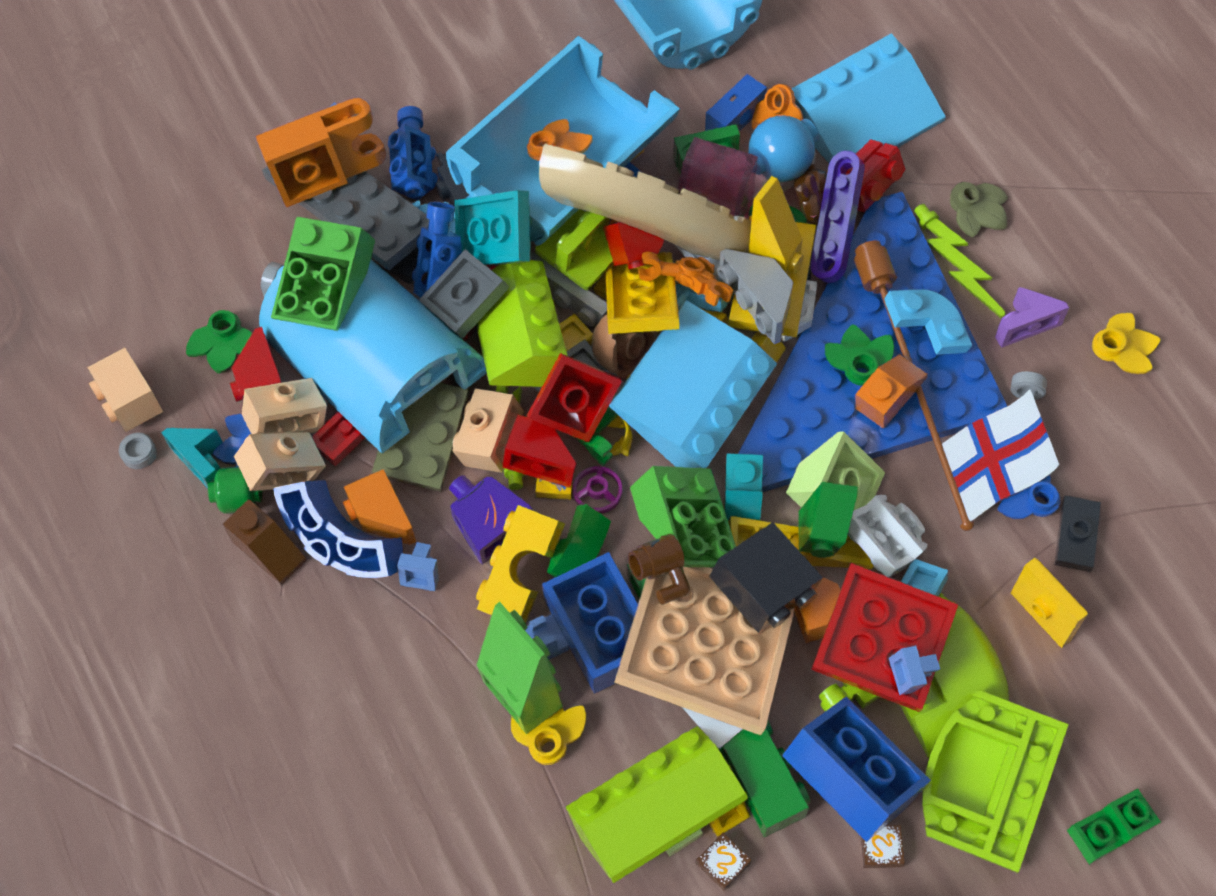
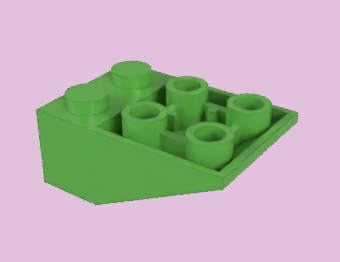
M296 217L271 318L338 331L367 275L375 239L361 227Z
M652 466L630 487L640 521L656 539L666 534H672L676 537L684 554V567H714L721 556L736 547L711 469Z
M498 602L495 604L478 658L477 668L483 683L521 729L528 734L563 707L558 694L562 689L553 676L556 670L547 658L550 652L544 642L538 636L531 638L525 631L527 625L517 611L513 610L509 613L502 603Z

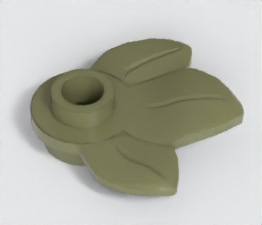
M960 182L951 190L950 205L957 212V224L968 236L973 238L979 232L981 226L993 230H1005L1007 228V214L1001 205L1008 199V196L1002 189L989 183L975 186L969 182Z

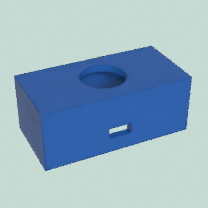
M745 75L706 112L705 131L737 124L738 130L741 131L752 120L757 103L764 100L767 87L750 75ZM732 97H737L733 102L730 101Z

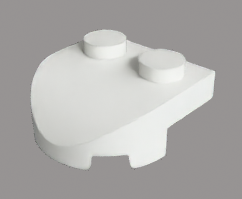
M876 495L867 505L853 511L848 536L852 541L859 544L870 557L871 563L878 571L882 572L886 577H891L907 568L927 548L928 544L922 542L921 535L925 532L924 526L906 505L900 503L894 506L886 502V495Z

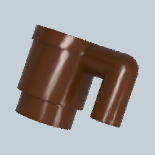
M663 535L658 539L639 545L636 550L628 553L629 567L637 580L654 579L664 574H669L673 585L656 591L657 599L661 605L689 594L690 585L683 570L684 554L680 543L674 535Z

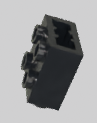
M774 522L721 556L709 575L758 633L769 625L773 628L781 625L791 615L790 610L798 606L800 609H803L817 597L818 594L815 592V589L823 579Z

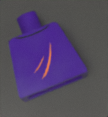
M462 475L455 479L449 487V490L457 498L450 506L453 520L482 565L491 559L497 545L502 546L507 534L504 531V524L509 513L516 511L518 505L533 511L529 504L490 476L474 485L465 475Z

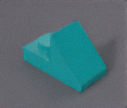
M166 428L161 433L170 449L208 489V482L214 481L216 472L221 469L211 456L213 451L223 443L216 429Z
M726 454L724 511L727 520L733 516L760 521L763 498V455Z

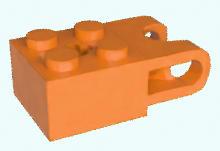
M361 98L349 99L255 136L286 208L348 184L346 178L377 167L385 161L386 149L381 139L372 133L360 135L368 130L373 122L370 105ZM374 150L371 153L365 154L367 151Z

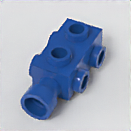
M405 106L397 112L399 129L392 132L388 140L391 190L418 201L436 186L435 182H437L438 176L432 172V161L435 158L436 149L430 144V135L421 132L423 127L422 110L415 106Z
M442 202L428 203L426 218L429 219L428 228L421 227V235L416 242L419 249L417 267L412 274L413 281L415 282L413 293L419 296V299L462 253L461 237L449 230V224L454 220L455 206ZM432 240L430 247L426 249L427 241ZM427 272V278L421 281L422 275Z

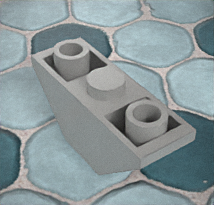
M730 249L720 251V263L717 269L720 281L732 287L738 304L743 310H748L752 315L758 330L762 334H766L773 344L779 343L791 304L793 281L774 258Z

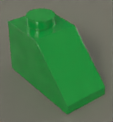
M828 482L820 483L798 511L800 552L811 553L812 556L817 558H827L834 556L846 543L858 495L857 486Z

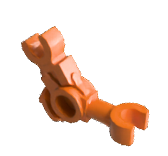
M644 252L642 254L643 263L653 266L647 269H638L641 280L652 281L661 275L674 277L679 284L690 287L698 295H705L706 302L712 306H717L719 297L725 302H730L733 293L732 287L715 279L714 264H711L707 259L703 257H698L697 259L685 257L680 261L676 260V263L660 261L659 257L653 252Z

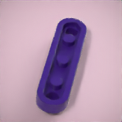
M852 151L837 153L831 159L828 167L810 263L812 273L825 283L836 282L844 275L847 269L865 170L863 161ZM853 168L851 173L846 175L847 170ZM835 263L834 267L828 271L829 266Z

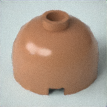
M606 314L596 325L593 332V355L597 362L605 369L617 374L621 378L627 379V376L635 370L658 338V331L608 334Z

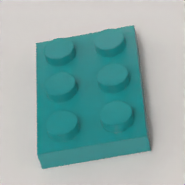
M515 190L455 200V234L461 237L462 252L464 250L468 251L485 266L529 262L531 248L529 234V191Z

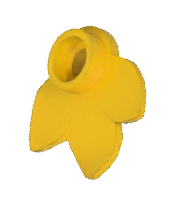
M1121 313L1111 317L1106 329L1099 331L1094 336L1092 349L1099 358L1105 361H1114L1123 371L1133 374H1145L1153 368L1147 356L1156 349L1160 338L1149 332L1135 329L1133 313ZM1105 344L1111 345L1114 349L1107 347Z
M575 706L566 711L562 707L528 734L521 729L511 716V732L514 738L520 744L529 747L533 759L542 765H552L559 762L566 754L567 745L581 737L586 724L584 706ZM547 742L555 743L554 749L550 752L542 751L543 745Z

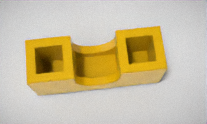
M520 505L517 506L516 511H511L504 524V531L507 534L502 546L497 545L491 556L490 565L493 566L489 579H484L478 589L476 600L479 601L477 609L492 615L495 604L501 602L509 613L513 610L517 611L526 623L538 592L524 586L519 580L517 573L519 562L530 553H539L552 558L565 523Z

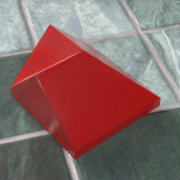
M560 353L527 417L589 442L622 380Z

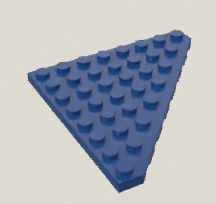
M903 192L881 197L866 210L852 236L847 269L844 275L836 282L827 284L813 311L811 327L801 333L738 453L763 455V492L789 485L799 463L838 432L844 431L871 459L933 440L916 391L883 429L856 409L855 394L862 386L850 382L844 371L833 367L826 359L825 344H841L843 334L852 324L861 329L871 341L883 335H891L894 344L892 359L899 354L902 355L881 293L874 294L873 291H866L864 289L854 261L856 256L855 249L865 242L877 240L881 242L882 246L887 248L897 276L896 281L892 284V288L887 291L888 293L889 291L922 289L944 296L958 310L972 343V346L966 353L936 355L925 326L900 327L913 364L928 374L921 387L939 437L942 438L958 433L969 424L1007 407ZM864 368L856 369L859 372L867 373V370Z

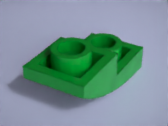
M587 504L577 506L567 538L559 539L547 573L553 577H558L595 559L604 543L611 520Z
M1137 788L1109 803L1102 810L1073 824L1067 829V832L1090 865L1154 828L1161 821Z

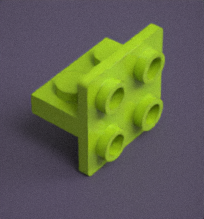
M579 209L543 244L536 246L535 253L582 289L588 290L613 264L603 226L609 225L610 218Z

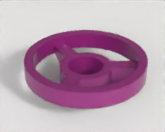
M602 466L589 467L580 472L574 480V500L579 506L584 505L580 499L587 496L596 500L605 498L611 504L601 508H591L600 514L609 512L619 504L622 498V482L619 476L609 468ZM597 472L596 476L588 480L587 487L577 493V486L581 479L588 474ZM603 473L611 476L618 484L619 492L616 498L608 491V482L603 477ZM594 484H601L604 486V489L595 492L591 487Z

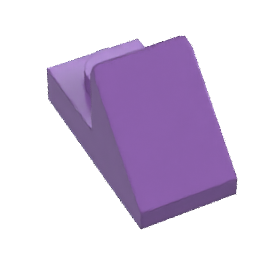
M1019 287L1013 301L1016 311L1008 313L1001 319L995 338L1002 348L1061 326L1069 306L1064 301Z

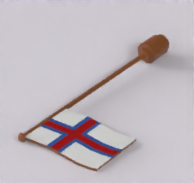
M877 240L865 242L855 249L856 256L854 258L863 287L866 291H873L874 294L881 293L902 355L913 363L901 328L894 327L884 300L888 294L887 291L892 288V284L897 279L887 248L882 246L881 242ZM921 385L916 390L962 520L960 525L962 530L970 531L974 527V520L998 502L1032 487L1037 482H1041L1059 466L1030 389L1010 406L969 424L943 444L941 443Z

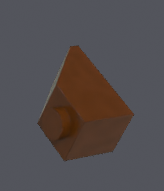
M249 499L222 524L231 542L280 585L307 561L306 557L275 521Z

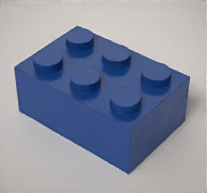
M608 552L542 584L544 601L560 627L571 652L594 694L615 684L616 674L638 606L637 601Z
M847 697L803 727L782 755L866 842L908 808L931 781Z

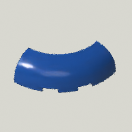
M326 480L304 481L273 488L277 505L288 529L294 531L306 546L304 549L325 566L330 565L346 572L347 575L362 578L386 577L398 572L397 564L401 553H403L402 537H376L354 527L335 506Z

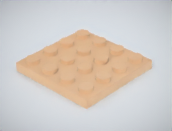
M683 567L690 585V592L688 595L664 605L659 603L656 591L673 585L669 574L667 573L654 579L646 578L614 683L761 735L766 729L795 607L790 610L791 615L776 628L769 625L758 633L709 577L713 570L709 567Z

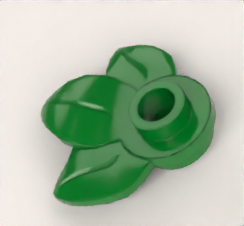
M219 310L211 315L207 326L196 329L192 333L186 346V354L188 357L207 355L210 367L216 373L221 374L232 368L237 355L241 353L252 333L242 327L241 321L236 314L228 310ZM224 326H230L226 330H221Z
M854 324L850 325L843 334L841 344H825L827 361L833 367L844 371L850 382L863 386L878 367L890 361L894 352L891 335H883L871 341ZM864 368L867 370V373L859 372L856 369Z

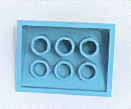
M892 33L792 88L795 104L800 108L803 119L806 118L812 121L819 132V141L815 143V148L828 163L841 151H852L856 154L870 139L882 142L883 145L887 143L900 147L945 121L946 118L912 55Z
M686 300L678 308L679 329L663 330L609 404V407L675 467L707 468L777 363L752 339Z

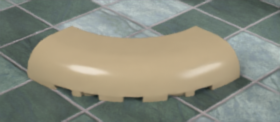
M544 144L539 163V180L543 191L557 202L641 229L667 240L691 254L720 261V251L725 249L749 253L751 221L741 216L738 217L737 221L734 220V216L729 214L730 209L707 201V198L686 189H681L680 194H678V189L665 184V181L638 172L637 177H634L633 171L609 161L606 168H603L601 163L586 158L585 154Z

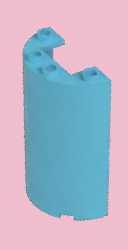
M614 0L662 65L669 68H687L689 70L713 58L724 56L728 52L729 47L758 19L762 0Z
M577 36L446 151L447 164L456 185L463 184L466 192L469 194L467 198L515 190L529 191L530 242H534L536 246L543 244L579 209L557 202L541 188L539 180L540 161L532 159L527 151V144L532 134L542 131L551 122L567 119L570 128L569 132L588 134L593 137L590 147L583 153L587 156L586 158L601 163L603 168H606L608 161L625 167L675 120L680 110L672 100L663 97L655 90L650 93L648 108H646L641 101L635 100L625 93L616 83L607 80L601 75L603 53L594 44L588 43L580 36Z
M372 259L370 260L367 275L338 331L271 318L284 266L278 270L276 278L270 285L262 302L259 324L264 331L267 342L305 379L312 378L320 394L381 453H384L410 433L402 411L453 373L456 383L465 390L487 373L484 358Z

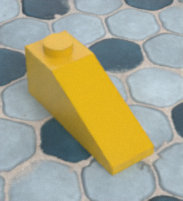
M771 176L754 197L749 253L774 258L789 276L791 273L796 274L804 259V255L801 254L803 239L778 179Z

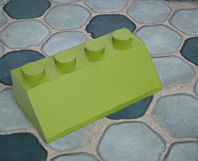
M530 260L529 262L499 265L491 271L504 280L510 288L476 324L489 385L542 387L559 354L567 355L543 261Z
M696 726L659 750L649 754L633 766L616 774L602 785L582 795L579 799L567 805L566 810L581 841L611 881L615 883L747 800L748 797L717 746Z

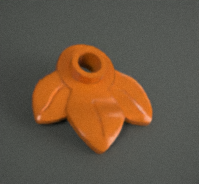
M777 84L766 92L764 100L758 102L755 107L752 129L755 130L764 120L778 115H786L797 118L800 121L803 120L802 112L795 104L794 92L788 85Z
M561 119L547 124L542 131L532 134L527 144V151L532 159L538 161L541 159L544 144L583 154L590 147L593 137L588 134L569 132L568 120Z

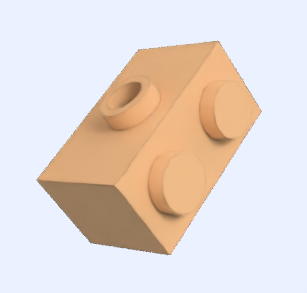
M126 348L87 367L94 378L89 383L99 401L106 398L107 402L102 404L103 409L112 423L119 420L125 432L163 412Z
M307 378L245 389L242 416L251 434L258 432L263 434L283 433L287 431L293 433H314L324 425L327 405L313 379Z
M481 389L474 390L471 401H468L465 406L464 420L460 431L455 434L453 439L452 451L464 466L502 473L505 446L517 415L522 416L524 412L514 395Z
M287 431L283 433L263 434L258 432L249 434L234 456L250 491L271 490L299 482L315 481L326 466L309 432L293 433Z

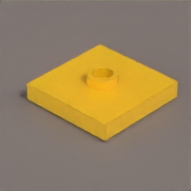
M1033 558L1025 564L1011 594L1062 648L1072 640L1088 613L1038 559Z

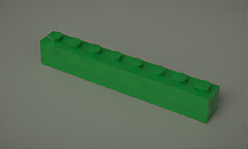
M627 564L628 580L640 600L646 579L637 580L632 574L629 564ZM768 720L766 729L761 735L742 729L721 748H718L748 797L745 802L764 838L806 818L809 808L807 804L810 803V798L804 785L800 781L795 783L789 772L792 766L782 756L785 752L782 747L777 749L770 737L773 735V730Z

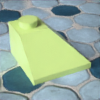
M844 431L838 432L799 463L786 494L802 507L821 482L857 486L858 495L854 510L867 505L876 496L885 472Z

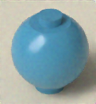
M778 115L764 120L756 127L749 141L748 162L755 174H762L768 180L773 176L780 183L799 178L812 164L815 154V143L819 141V132L814 123L806 118L800 121L791 116Z

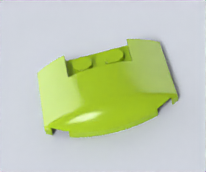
M940 593L939 597L953 602L952 600L944 597V594ZM959 605L939 660L940 670L935 672L922 711L917 712L900 705L928 758L944 725L956 710L973 699L971 695L981 690L1009 701L1006 676L993 645L976 621Z
M978 690L971 695L973 699L952 714L942 728L931 751L925 775L931 781L922 791L923 813L927 827L925 826V832L929 838L1019 873L1069 724Z

